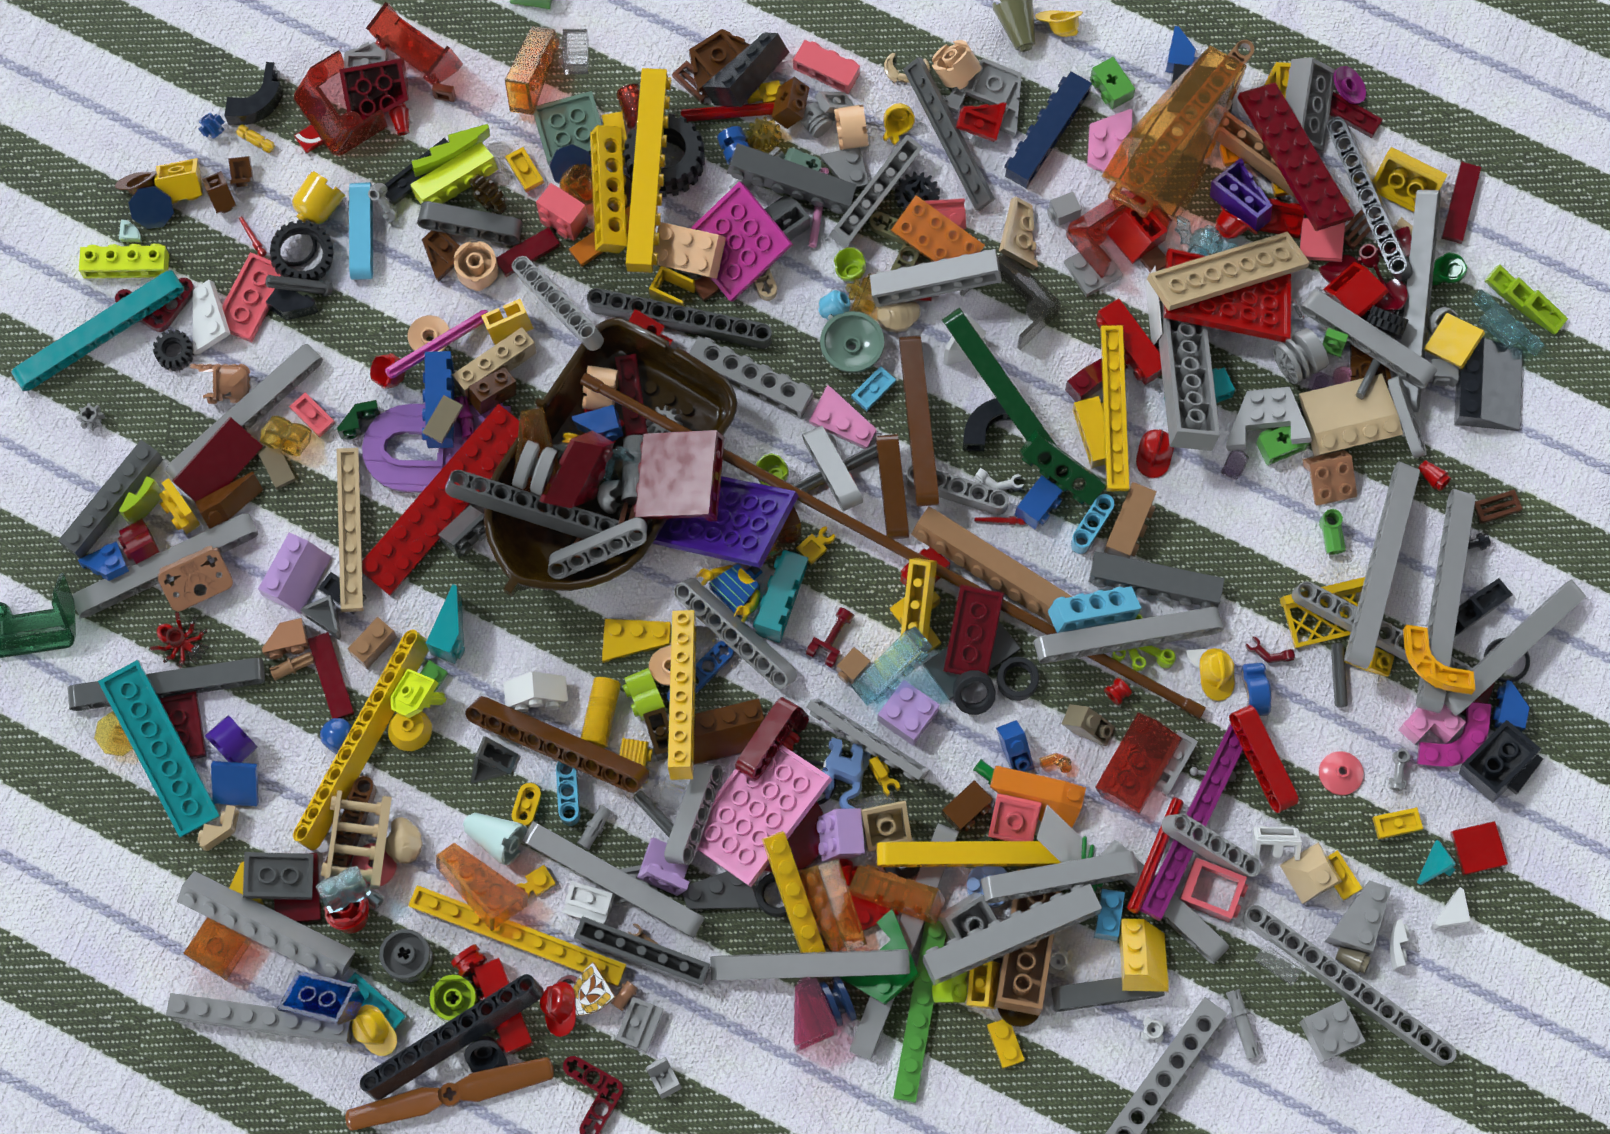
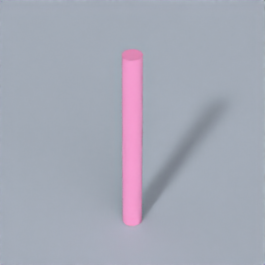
M821 168V172L829 174V169ZM815 206L808 245L812 248L817 247L823 207Z

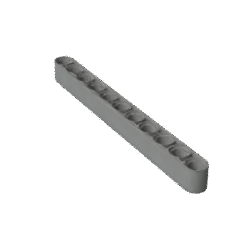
M1417 190L1409 259L1412 275L1407 279L1408 298L1404 308V318L1409 321L1401 337L1402 345L1424 359L1440 211V190ZM1401 377L1413 411L1419 412L1422 389Z
M1400 461L1397 462L1392 472L1344 657L1345 661L1364 669L1368 668L1373 658L1420 469Z
M1456 489L1451 490L1447 500L1428 621V639L1431 654L1437 661L1450 667L1475 504L1474 494ZM1420 677L1416 707L1440 713L1444 705L1446 690L1435 688Z
M938 823L931 842H955L959 831ZM921 867L899 921L911 954L946 867ZM872 997L869 998L849 1052L871 1060L895 997L886 1005Z
M1253 905L1244 913L1243 922L1249 929L1438 1066H1445L1455 1060L1456 1049L1452 1044L1259 905ZM1256 912L1260 917V921L1253 922L1249 917V913ZM1268 926H1275L1279 934L1277 936L1271 935L1268 931ZM1287 940H1295L1297 949H1290L1287 946ZM1306 953L1314 954L1316 962H1308L1306 960ZM1326 966L1334 969L1335 975L1333 977L1325 974L1324 968ZM1344 980H1349L1353 983L1354 989L1352 991L1345 989L1343 985ZM1363 994H1369L1372 997V1004H1366L1363 1001ZM1383 1007L1391 1011V1018H1385L1382 1015L1381 1010ZM1401 1021L1409 1023L1410 1032H1405L1401 1029ZM1421 1035H1425L1429 1038V1046H1424L1421 1044ZM1440 1049L1448 1052V1060H1443L1439 1056Z

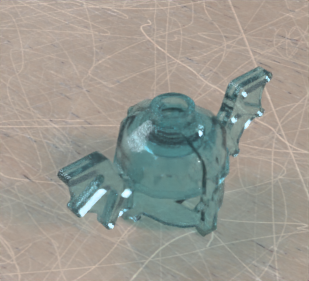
M1180 215L1176 217L1177 226L1174 230L1181 237L1180 244H1187L1189 246L1187 252L1209 256L1238 247V245L1230 243L1222 250L1224 240L1214 226L1206 225L1204 228L1195 230L1192 234L1190 221Z

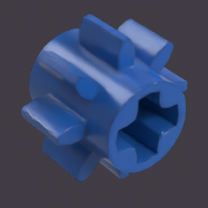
M210 112L199 120L202 126L198 129L204 137L210 135L213 139L224 131L222 124L225 121L219 114L213 115Z

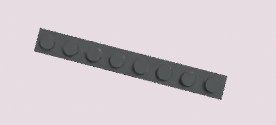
M917 57L903 70L975 210L980 211L994 201L995 198L960 130L956 128L957 124L923 58Z

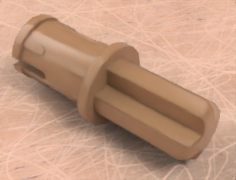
M311 652L302 654L294 659L287 658V661L271 667L270 672L274 680L277 681L292 673L296 674L297 670L314 663V658Z

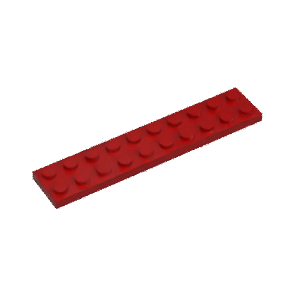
M498 404L362 560V573L391 596L440 540L438 534L471 504L453 498L446 493L445 485L450 474L455 470H462L491 480L495 469L525 425Z

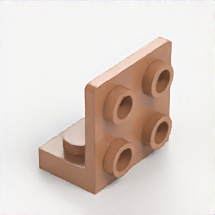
M1341 450L1303 459L1304 468L1310 472L1314 504L1322 505L1357 497L1352 455L1348 452Z

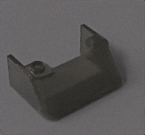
M999 254L997 256L1001 278L1029 303L1026 308V314L1033 323L1019 335L1017 348L1021 350L1059 314L1061 303L1056 296L1019 262L1004 254ZM970 289L960 290V295L963 297Z

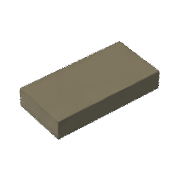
M443 395L422 433L442 444L460 414L463 405Z
M277 442L258 451L276 490L296 481Z

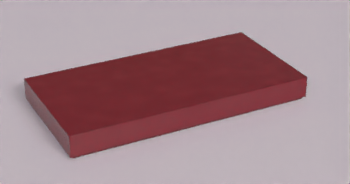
M229 417L172 482L196 502L230 484L263 445L232 417Z
M961 584L943 671L961 675L970 670H978L988 675L1004 593Z

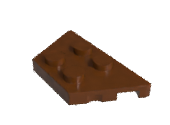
M720 29L689 49L691 67L698 93L704 90L702 86L750 45L745 42L744 38L734 36L730 32Z

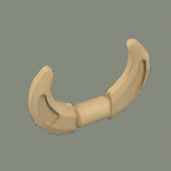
M895 53L890 54L884 62V72L887 77L896 83L897 80L910 83L906 74L899 73L893 66ZM923 59L930 72V66L927 59Z

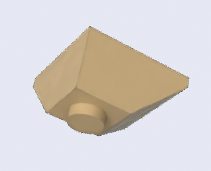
M1319 842L1301 852L1300 860H1295V857H1292L1280 864L1302 904L1342 882Z

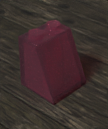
M811 977L802 978L797 981L798 985L795 986V1052L838 1034L837 1024L816 977L812 979Z

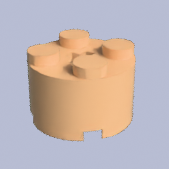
M956 40L953 41L954 45L949 47L946 44L935 53L932 58L934 63L932 67L946 87L963 89L968 85V81L981 71L982 67L967 42Z
M863 105L834 109L840 150L869 146Z
M470 241L461 245L455 252L454 268L459 281L465 287L481 291L496 280L499 273L498 263L493 249L488 244L481 241L473 243Z
M596 366L587 367L588 374L616 390L618 387V370ZM583 386V393L587 394V396L583 397V409L596 410L610 405L615 406V401Z

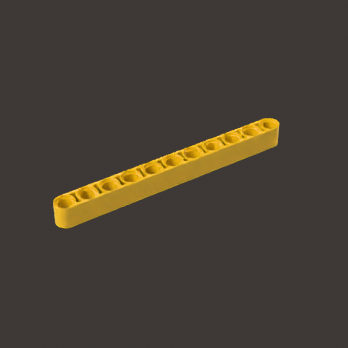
M414 629L408 630L403 635L293 832V839L311 851L319 848L333 824L334 810H330L332 796L336 797L337 791L340 790L342 791L341 800L347 799L355 780L361 774L395 713L391 710L390 697L406 670L410 669L417 672L429 652L426 645L427 639Z

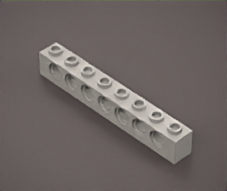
M1206 997L1202 999L1105 1134H1118L1119 1131H1125L1128 1134L1147 1133L1144 1128L1149 1122L1154 1124L1161 1114L1157 1110L1162 1103L1167 1106L1174 1096L1171 1091L1175 1085L1180 1087L1187 1078L1184 1073L1188 1067L1193 1069L1200 1060V1057L1197 1056L1202 1048L1207 1050L1214 1039L1211 1038V1035L1215 1030L1220 1032L1227 1021L1224 1017L1227 1013ZM1198 1022H1207L1209 1031H1201L1198 1028ZM1186 1039H1192L1195 1042V1050H1188L1185 1047L1184 1042ZM1174 1057L1180 1058L1183 1063L1182 1068H1174L1171 1064V1059ZM1163 1075L1169 1079L1168 1087L1159 1085V1076ZM1146 1094L1155 1096V1105L1150 1106L1146 1104L1144 1100ZM1132 1113H1140L1143 1117V1122L1141 1124L1133 1123L1131 1120Z

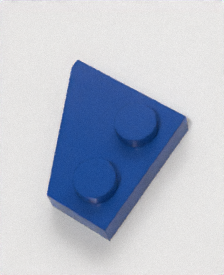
M117 541L78 559L82 568L85 569L87 567L91 569L92 573L101 575L108 581L129 572Z

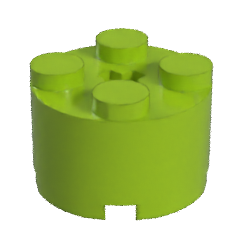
M448 975L441 978L430 992V1005L433 1011L446 1023L479 1002L478 994L473 985L459 975ZM453 995H456L459 999L456 1001V1004H452L449 1001L453 999Z

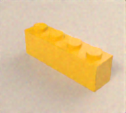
M919 558L909 559L900 648L927 649L937 561Z

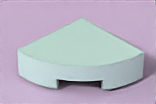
M121 220L120 242H142L141 234L136 226L127 220Z

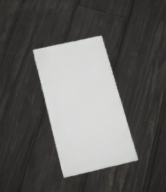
M1156 267L1153 268L1151 273L1156 272ZM1146 278L1145 286L1151 342L1155 345L1163 334L1159 296Z
M1047 805L1037 840L1061 863L1080 860L1082 838ZM1087 843L1086 858L1088 857L1089 850H1090V845H1089L1088 843Z

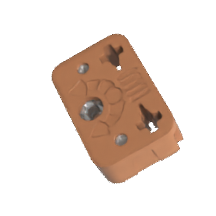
M212 545L160 568V573L157 574L159 584L170 606L175 611H182L228 590L233 584L231 573L226 567L217 547L213 548ZM211 555L214 558V562L210 563V561H207V556ZM170 574L172 577L174 576V581L170 582V580L166 578V575ZM200 584L201 586H204V590L201 592L199 590H195L196 585Z

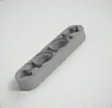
M1400 376L1388 380L1389 389L1411 453L1414 458L1425 456V443L1404 382Z

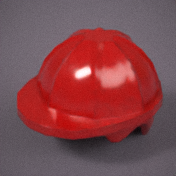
M393 353L376 356L370 368L371 380L381 386L382 389L398 386L404 380L405 372L395 378H389L385 369L399 361L400 358Z

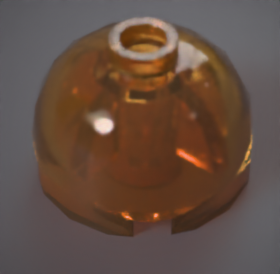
M575 164L562 174L559 188L585 204V206L593 203L592 167L587 164Z

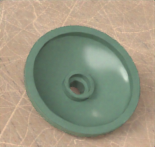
M849 311L834 316L826 323L821 333L820 347L824 358L831 366L843 372L857 373L869 369L880 359L884 349V335L881 327L872 317L861 312ZM850 345H854L856 348L854 350H850L848 347Z

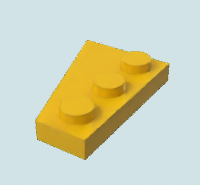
M605 619L602 663L619 657H628L634 653L669 646L671 622Z

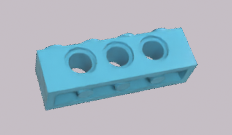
M1131 586L1125 588L1116 587L1108 591L1098 590L1086 595L1081 593L1069 598L1059 597L1053 601L1048 614L1056 632L1061 633L1131 621L1136 618L1142 608Z

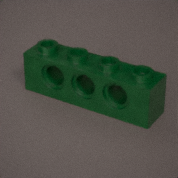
M1036 430L1020 450L1023 456L1022 460L1031 467L1036 465L1040 468V474L1047 479H1050V477L1057 481L1056 485L1064 492L1067 490L1071 491L1074 494L1073 498L1082 505L1086 502L1091 506L1107 486L1102 479ZM1049 453L1050 458L1047 461L1042 462L1039 460L1041 454ZM1059 466H1067V470L1065 473H1056V470ZM1077 478H1083L1084 483L1081 486H1073Z

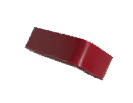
M779 698L737 759L735 764L736 770L753 780H758L792 729L800 733L806 728L809 721L807 713L800 706L786 698Z

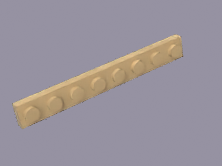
M338 448L337 488L341 612L363 611L359 449Z

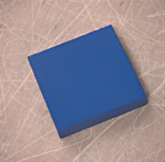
M212 761L211 779L212 800L214 804L257 807L259 803L257 764Z

